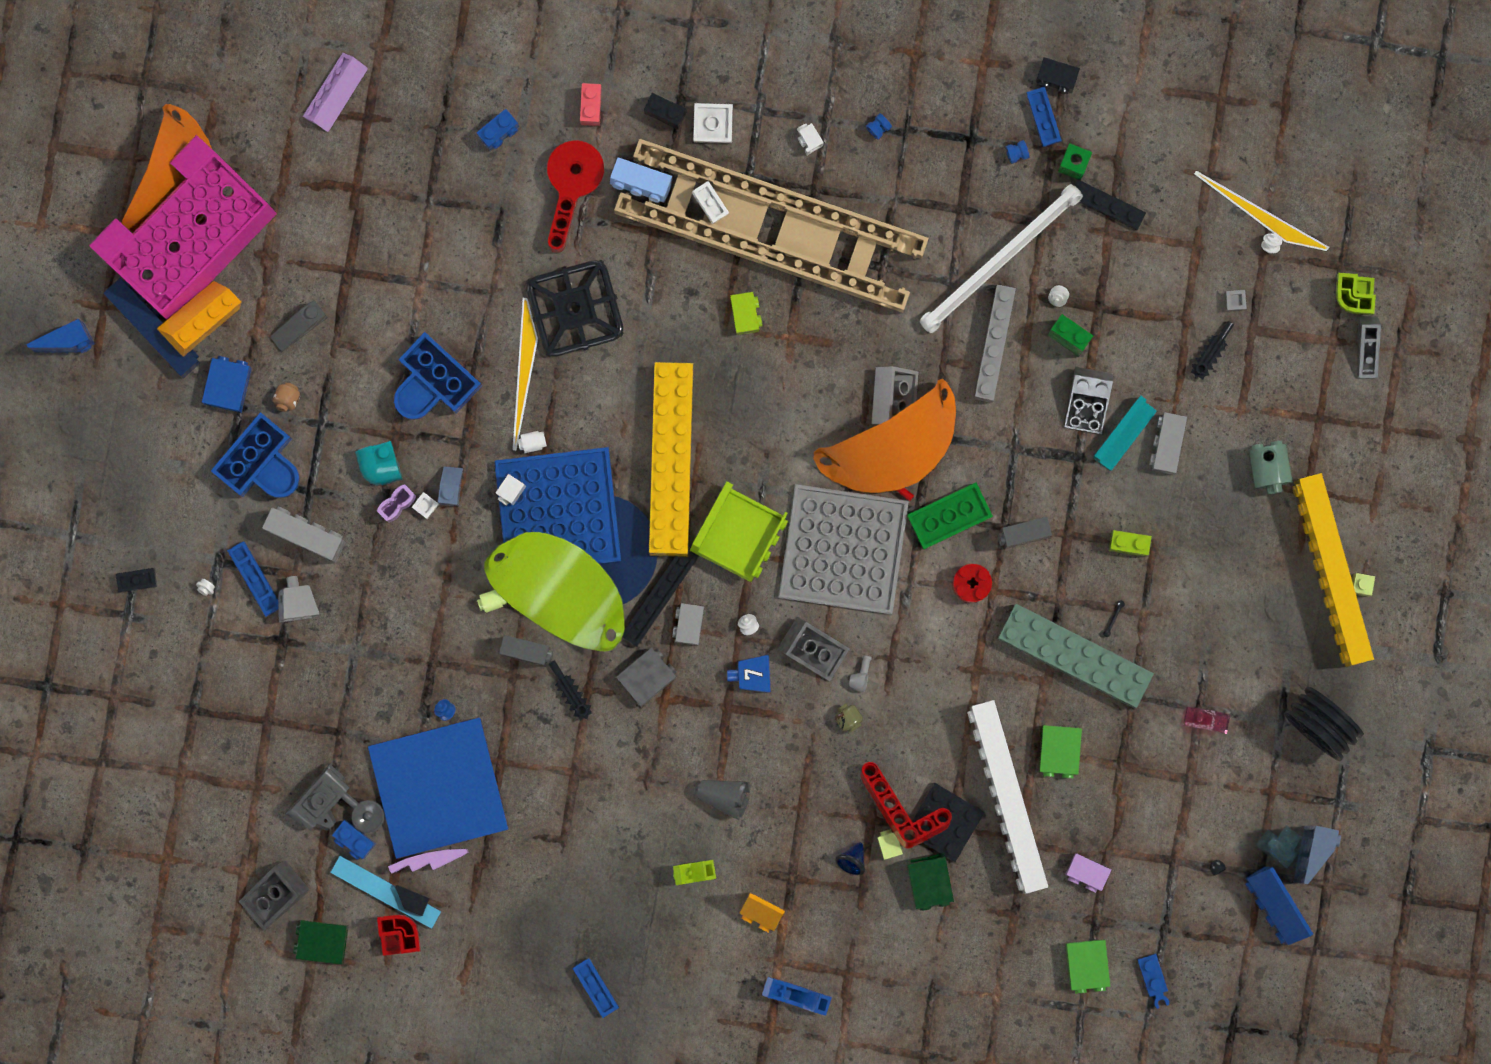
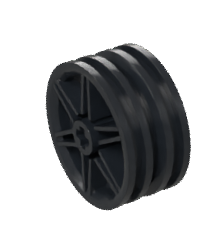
M1307 686L1304 690L1306 694H1300L1298 697L1301 704L1293 702L1291 705L1292 711L1286 710L1284 715L1316 747L1333 759L1342 761L1344 758L1342 753L1348 754L1350 751L1348 744L1355 745L1358 742L1356 737L1362 738L1364 733L1355 721L1334 702L1314 688Z

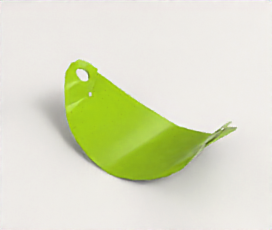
M526 532L499 545L485 560L484 570L494 590L513 608L546 631L576 646L604 652L613 650L621 641L625 630L624 611L618 589L600 564L578 546L563 538L547 533ZM504 553L505 556L502 560L494 561L495 555ZM609 629H613L616 633V638L613 641H609L606 637Z

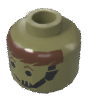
M844 704L837 709L838 713L835 715V720L842 731L851 733L862 726L863 717L855 705L848 706Z

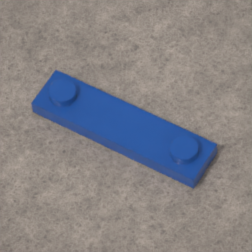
M245 541L227 550L265 617L279 610L278 598Z

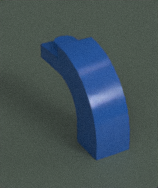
M771 977L767 978L762 996L825 1016L832 997Z

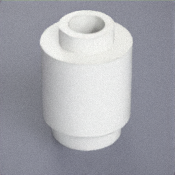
M535 431L522 434L521 439H518L519 448L524 450V453L542 450V447L547 446L544 432Z

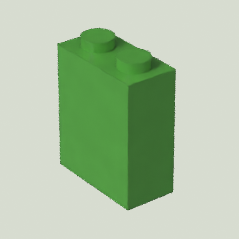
M1043 725L1038 772H1043V776L1054 777L1055 773L1062 774V778H1074V775H1078L1082 728Z
M1106 940L1065 943L1070 990H1075V994L1087 993L1086 989L1094 988V992L1106 991V987H1110Z

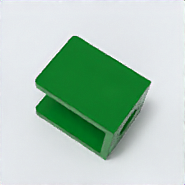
M1069 143L1058 172L1081 180L1092 152ZM1075 155L1082 158V162L1078 165L1073 164L1071 156Z

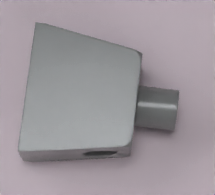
M298 576L287 577L288 588L280 590L278 594L279 623L310 619L318 616L319 611L310 586H299Z

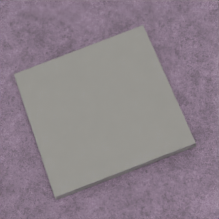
M795 484L778 598L892 615L909 501Z

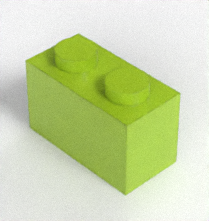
M753 292L730 295L736 335L759 332L762 320L761 315H757L756 308H759L758 296L754 297Z
M1113 530L1108 551L1147 557L1152 536Z

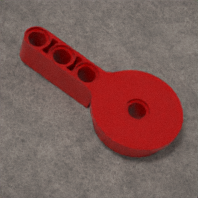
M579 140L568 141L559 145L551 153L547 163L548 178L552 186L559 193V200L548 237L549 249L554 253H560L566 247L578 199L593 192L600 185L604 176V162L599 151L591 144ZM576 165L581 169L579 174L571 172V169L576 167ZM564 203L572 205L571 209L567 211L563 210L561 206ZM559 221L567 223L563 229L558 228L556 225ZM554 239L562 241L559 247H554L551 243Z

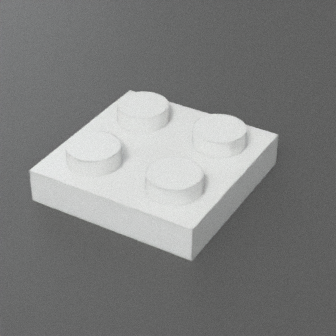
M695 103L694 142L732 143L733 104Z

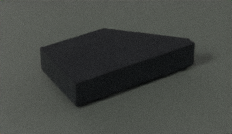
M396 885L395 888L404 909L423 916L430 898Z

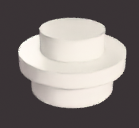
M202 579L200 582H197V590L201 594L207 596L214 593L213 589L215 586L209 581Z

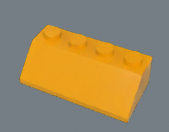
M213 281L160 325L157 330L184 357L240 309L241 301L229 288Z

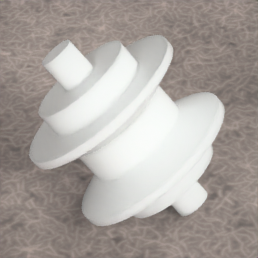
M1275 233L1266 234L1261 244L1263 250L1267 253L1279 252L1282 239Z
M1054 286L1048 296L1049 302L1056 307L1064 306L1069 298V292L1063 286Z
M752 614L744 615L738 621L740 631L744 635H751L759 628L756 617Z

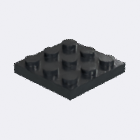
M934 783L913 818L912 823L940 808L948 809L952 815L949 827L922 843L939 853H944L947 858L956 862L985 812ZM943 816L937 818L940 822L947 821ZM921 826L923 831H930L928 826Z

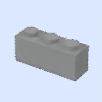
M1166 412L1163 413L1162 417L1159 416L1157 428H1160L1159 435H1155L1153 442L1156 450L1155 454H1151L1149 465H1152L1153 471L1172 475L1176 474L1187 417Z

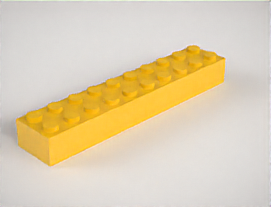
M655 362L650 556L688 557L693 363Z
M1322 473L1301 478L1294 482L1295 486L1292 487L1293 493L1300 502L1298 511L1305 520V523H1303L1304 532L1309 534L1310 541L1308 546L1310 552H1314L1316 560H1313L1315 570L1320 573L1321 578L1318 581L1321 590L1324 589L1325 591L1324 603L1326 608L1330 609V624L1336 630L1334 638L1336 644L1340 645L1341 653H1339L1341 663L1348 667L1374 660Z

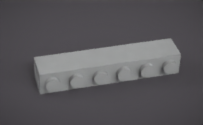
M1002 285L996 286L974 394L975 400L990 403L994 401L1016 288Z

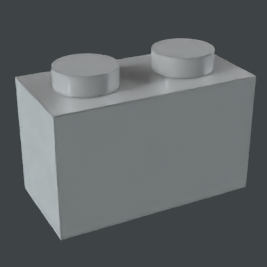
M681 603V607H677L675 618L679 619L678 627L674 626L672 635L673 638H676L675 642L699 645L704 612L703 606Z

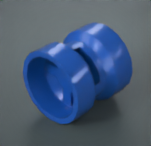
M879 113L873 122H869L866 125V128L874 138L879 140L885 131H889L892 128V125Z
M1024 140L1019 141L1017 146L1012 144L1005 146L1011 164L1016 163L1020 157L1023 160L1030 158Z

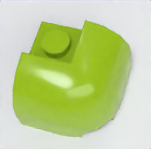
M1338 273L1336 299L1339 306L1349 313L1374 315L1376 295H1373L1375 278L1358 277V274Z

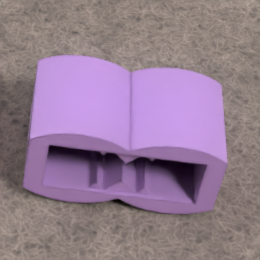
M401 485L393 492L391 498L386 499L380 504L377 512L388 523L392 522L400 516L402 509L408 508L415 501L416 495L406 485Z

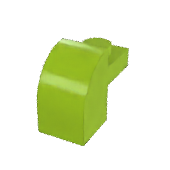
M713 860L673 866V877L676 885L716 879Z

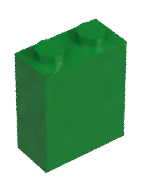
M1061 314L1047 335L1078 357L1093 337L1091 333L1063 314Z

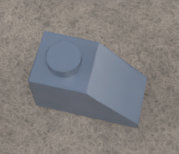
M443 467L438 497L440 505L459 507L463 468Z

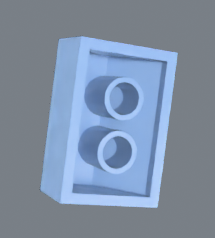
M617 158L610 177V184L614 188L629 190L635 196L643 195L649 197V200L659 203V201L664 203L671 189V175Z

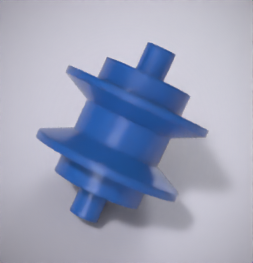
M443 699L436 704L434 713L441 720L447 721L453 717L456 708L449 700Z

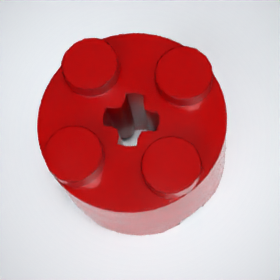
M967 564L956 572L952 587L956 596L961 601L977 603L990 593L992 578L989 571L983 566ZM971 579H974V582L977 583L973 588H970V585L967 584Z

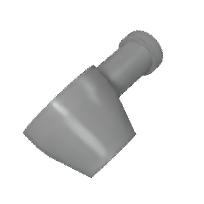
M863 655L860 673L852 674L849 682L850 687L860 692L866 691L868 669L872 659L870 656Z

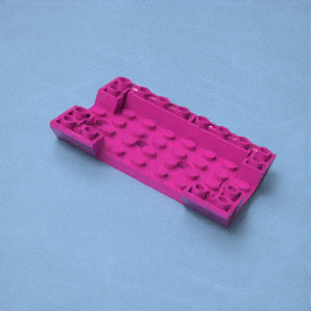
M197 135L169 162L186 179L133 234L115 218L89 245L167 320L206 288L277 214L266 201ZM226 186L232 188V193L229 196L223 195V189ZM199 214L205 215V221L202 224L196 223V217ZM178 242V249L173 252L170 251V243ZM146 269L152 271L149 279L142 278V273Z

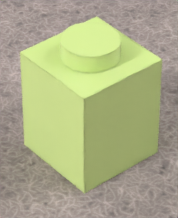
M1359 573L1353 574L1352 582L1356 595L1372 596L1375 576Z
M891 829L880 832L881 836L877 837L883 859L902 855L900 843Z

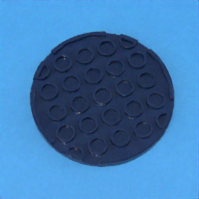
M614 496L622 562L600 564V566L614 582L621 596L622 603L625 604L637 597L646 588L655 572L658 556L649 555L650 522L647 517L629 501Z

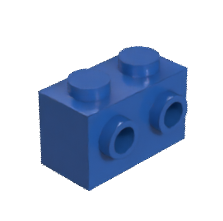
M505 109L476 133L479 139L491 151L493 148L497 149L503 144V140L508 136L512 137L518 131L519 125L508 110Z
M344 820L332 835L336 838L334 842L342 848L344 846L351 850L349 854L357 860L359 858L365 859L376 845L374 841L347 820Z

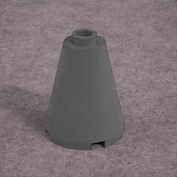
M702 780L701 783H697L695 794H697L698 799L739 820L744 815L749 801L746 798V792L750 793L749 782Z

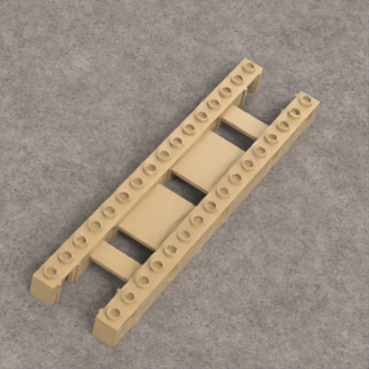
M639 139L633 156L634 161H637L640 165L643 163L660 169L663 173L666 171L675 174L678 177L667 208L653 204L650 200L649 202L641 203L633 200L629 193H620L614 209L615 214L902 313L904 312L910 294L909 291H906L905 288H899V290L888 288L882 282L883 280L877 281L865 277L876 244L890 248V251L896 250L913 256V259H922L929 238ZM709 181L728 210L729 214L714 224L711 223L706 214L703 220L700 221L686 217L685 213L696 182L704 184ZM768 207L786 213L776 243L772 246L758 242L757 239ZM840 232L858 237L848 269L845 271L833 268L829 264Z

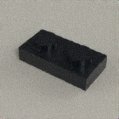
M155 568L116 574L118 593L157 587Z

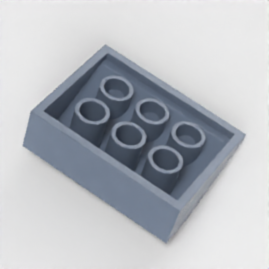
M1320 826L1304 827L1293 883L1309 884L1335 851L1336 846L1339 847L1341 835H1338L1339 830Z

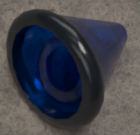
M858 842L835 858L837 866L852 875L864 874L863 844Z

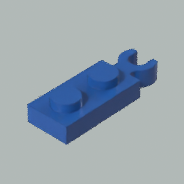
M1152 954L1137 959L1149 997L1155 995L1154 1006L1158 1009V1001L1161 999L1165 1001L1166 1006L1169 1005L1168 998L1163 995V992L1168 991L1157 955Z

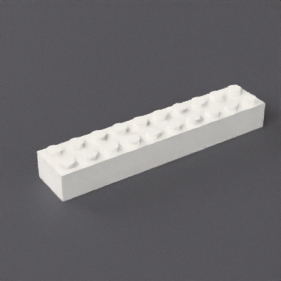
M992 700L971 706L970 711L967 712L970 723L974 722L976 730H973L976 742H980L979 755L981 760H985L987 766L984 767L986 779L990 778L992 786H989L991 796L995 797L997 804L994 805L997 816L1001 815L1003 823H1000L1002 834H1006L1008 839L1005 845L1007 852L1012 853L1013 860L1010 862L1013 872H1017L1019 879H1016L1018 889L1027 894L1048 888L995 701Z

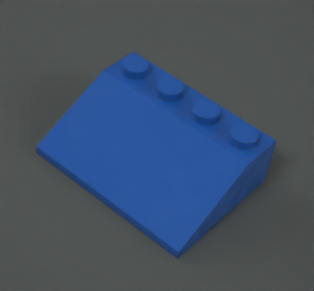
M1263 867L1245 878L1247 881L1245 885L1251 894L1254 892L1257 900H1255L1260 910H1265L1268 915L1265 918L1271 927L1274 926L1278 933L1275 935L1281 944L1290 945L1313 935V932L1273 867Z

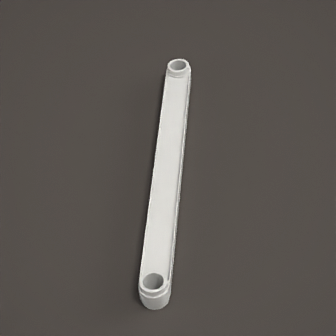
M1072 184L1068 185L1053 204L933 312H927L920 319L921 326L929 333L935 332L940 327L942 320L1070 205H1076L1083 197L1081 191Z

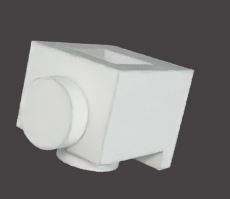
M812 123L810 125L803 124L797 128L799 132L798 141L802 147L806 146V155L823 146L824 142Z

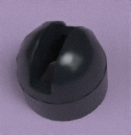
M1214 860L1210 864V871L1213 876L1227 869L1220 860Z

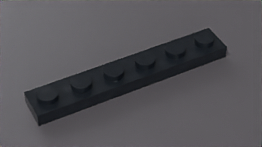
M688 543V557L675 556L625 629L622 637L636 647L641 643L699 558V555L690 551L692 547L690 543Z

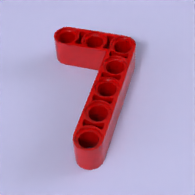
M867 762L862 766L860 775L862 782L904 848H913L949 827L952 815L945 808H940L912 823L876 763ZM871 770L874 772V775L868 776L865 774V771ZM881 786L884 791L878 792L875 790V787ZM891 802L894 807L887 808L885 803ZM943 816L947 821L940 822L937 818ZM900 818L904 823L897 824L894 820ZM921 826H928L930 831H923ZM910 834L914 839L906 840L904 836Z

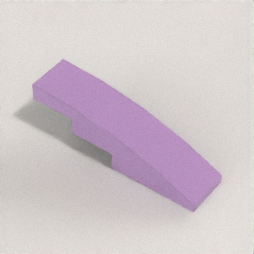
M455 849L424 853L388 866L391 874L407 866H410L412 872L428 864L435 870L469 853L468 849Z

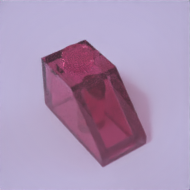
M1186 707L1183 726L1227 734L1231 715L1212 710Z

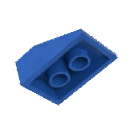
M77 319L28 343L27 347L35 353H84L89 351L95 343L85 323Z

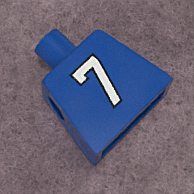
M769 655L738 661L739 670H727L728 682L739 681V689L770 693Z

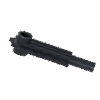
M1227 321L1219 335H1211V339H1208L1209 345H1204L1205 351H1200L1201 357L1196 358L1197 364H1192L1193 369L1190 372L1194 374L1195 379L1200 378L1203 380L1205 376H1210L1208 370H1213L1212 364L1218 363L1216 358L1222 357L1220 351H1226L1225 347L1228 345L1225 338L1234 326L1232 322Z
M552 661L548 665L558 679L555 684L558 687L557 691H563L561 697L567 698L565 704H571L569 710L575 711L573 717H578L580 721L582 719L588 720V716L592 712L590 710L591 705L586 704L587 698H581L583 692H577L579 686L573 685L575 679H571V675L565 676L556 661Z

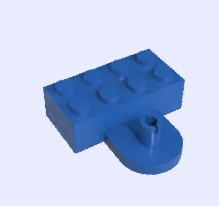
M424 332L399 359L400 363L412 374L397 389L394 403L397 411L403 417L412 420L426 416L440 400L457 414L482 385Z
M261 412L211 470L212 473L241 497H244L256 483L269 495L275 498H285L296 491L300 481L297 468L280 454L292 438Z

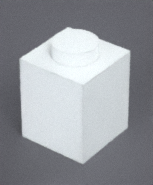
M508 474L496 491V494L499 496L498 500L506 506L509 503L514 505L526 486Z

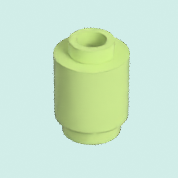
M495 590L479 595L480 599L477 600L480 610H485L486 613L507 604Z

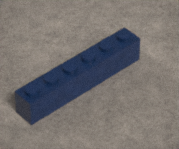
M119 278L104 292V295L184 379L200 364L197 360L199 355L192 349L183 357L157 330L164 323L158 318L160 314L154 307L150 309L145 304L147 300L140 294L136 295L133 291L134 288L128 282Z

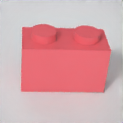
M582 83L581 125L600 126L601 84Z

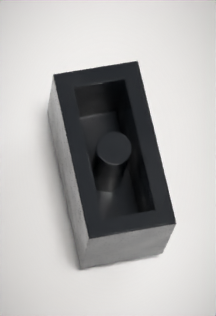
M1043 57L1036 83H1039L1040 87H1045L1046 89H1050V87L1056 88L1057 92L1062 94L1072 93L1080 68Z
M651 93L644 108V114L678 130L687 113L686 108L654 93Z

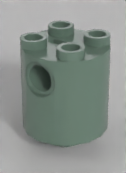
M1282 441L1271 442V446L1266 447L1263 444L1252 445V450H1249V457L1255 489L1267 488V494L1283 492L1282 485L1293 483L1287 444H1283ZM1267 453L1274 454V459L1270 462L1264 460V456Z

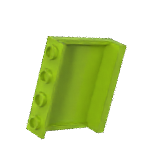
M726 481L690 551L752 583L754 577L758 578L763 570L760 567L762 562L768 561L772 553L769 551L771 545L776 546L780 538L777 535L779 530L783 531L788 523V520H786L788 513L785 512L784 515L777 513L733 490V484Z

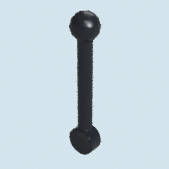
M1122 600L1118 601L1113 618L1107 630L1103 632L1105 637L1111 635L1110 631L1121 608L1125 606Z

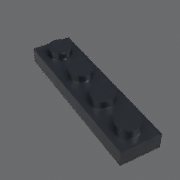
M1079 179L1077 180L1075 186L1083 195L1079 201L1080 203L1135 230L1139 229L1146 212Z

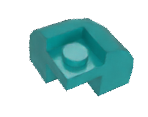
M391 441L375 446L371 445L355 452L360 472L369 483L380 486L403 480Z

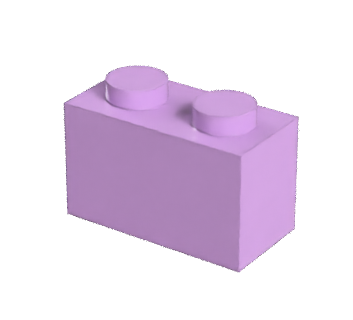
M1075 853L1065 875L1069 876L1068 880L1073 883L1079 884V882L1087 884L1085 888L1096 893L1097 890H1103L1111 869Z

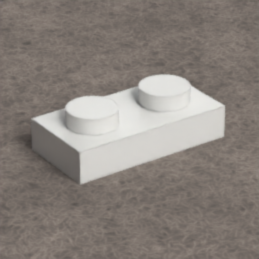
M709 181L692 191V194L712 224L729 214Z

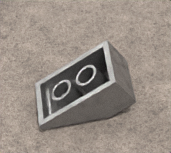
M796 617L777 648L828 681H831L850 648L799 617Z
M283 861L274 866L239 902L264 931L296 904L310 889L290 865Z

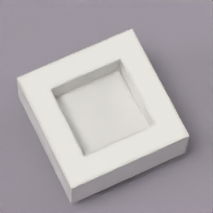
M423 492L412 508L428 519L439 504Z

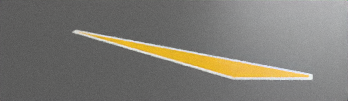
M1196 171L1194 173L1272 233L1278 235L1284 242L1324 251L1329 249L1327 245L1200 172Z
M523 298L513 437V450L515 451L517 450L538 342L528 298Z

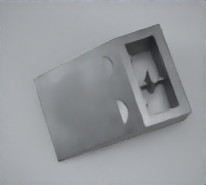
M1075 367L1064 428L1102 434L1113 384V373Z

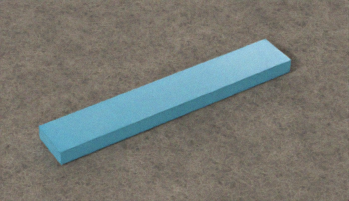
M339 856L330 872L431 929L441 913L440 910L429 904L423 916L405 910L395 888L396 886L342 856Z

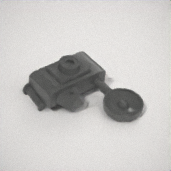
M332 763L324 769L319 777L284 814L290 816L300 826L304 825L310 831L315 826L328 831L336 822L330 809L342 798L353 808L352 822L359 831L365 833L375 832L384 822V812L378 803L372 800L358 803L347 793L349 786L344 782L345 777L332 766Z

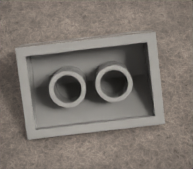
M893 366L876 367L872 424L879 425L889 420L917 400L918 371Z

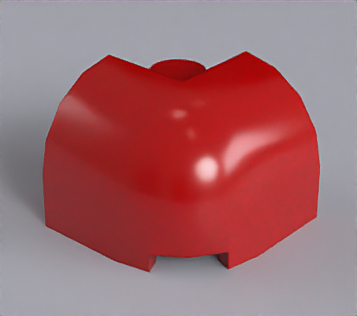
M405 915L377 917L383 956L421 951L419 931L416 923L411 918Z

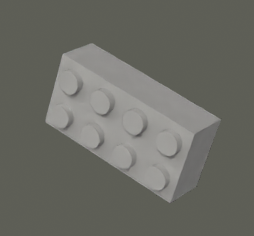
M278 506L277 509L271 508L262 529L335 563L337 562L346 543L342 540L343 536L332 530L327 533L325 532L326 528L314 522L310 525L307 523L308 520L297 514L292 517L290 516L291 512Z

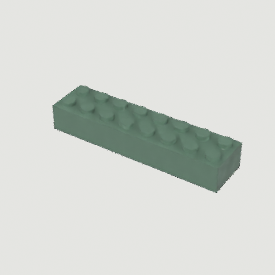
M1018 604L1014 605L997 638L1134 709L1138 707L1154 673Z

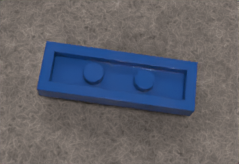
M1045 87L1026 92L1042 146L1046 147L1060 143L1062 140Z
M590 958L573 968L602 1018L619 1008Z

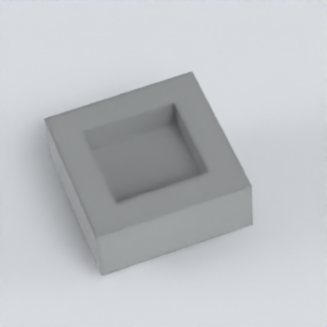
M1245 290L1225 292L1227 311L1247 309Z

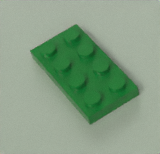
M976 482L908 514L907 517L924 550L992 518L993 515Z

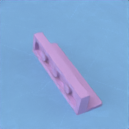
M342 53L303 117L328 132L368 68L354 57Z

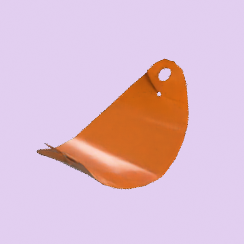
M165 104L163 106L164 116L147 170L121 222L132 234L186 179L169 162L196 135L212 149L208 138L198 122L187 111L172 104ZM172 111L179 113L180 121L173 118ZM203 214L197 215L196 221H197Z
M940 379L931 391L889 420L833 446L818 448L814 451L813 458L818 469L832 481L861 492L880 493L895 491L919 482L935 468L950 446L956 417L953 391L944 379ZM945 388L947 391V397L943 401L941 400V391ZM823 457L829 458L832 464L824 465L820 459Z

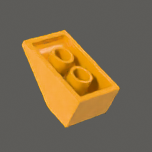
M749 893L740 914L743 915L741 919L751 924L755 921L760 924L758 928L769 933L770 930H775L785 910Z

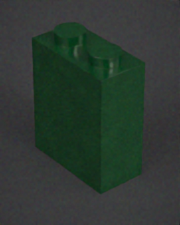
M944 853L906 860L916 909L925 911L931 909V906L939 905V907L950 905V902H954Z
M301 920L300 924L297 923L296 935H299L298 943L294 944L293 954L296 955V959L344 964L349 925Z

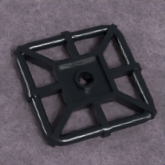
M588 261L567 268L563 266L559 270L537 275L527 280V294L534 316L532 320L536 323L540 342L546 356H561L582 349L586 351L590 347L612 342L623 336V323L616 301L618 299L617 294H614L609 272L604 261ZM594 268L585 285L572 289L568 275ZM600 271L607 296L592 300L589 288ZM564 276L567 290L553 293L537 283ZM534 289L553 299L555 311L544 314L540 313ZM609 302L616 328L597 318L595 305ZM573 303H576L577 306L580 305L577 313L569 310ZM557 316L560 329L551 345H549L543 320ZM597 323L613 333L586 341L582 326ZM578 328L582 342L555 349L565 331Z

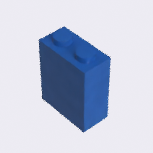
M218 356L217 359L212 358L202 403L242 413L252 370L250 366H247L248 362L237 360L236 363L229 362V358Z

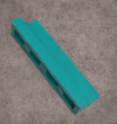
M1140 395L1093 457L1110 471L1113 470L1157 412L1146 403L1144 397Z

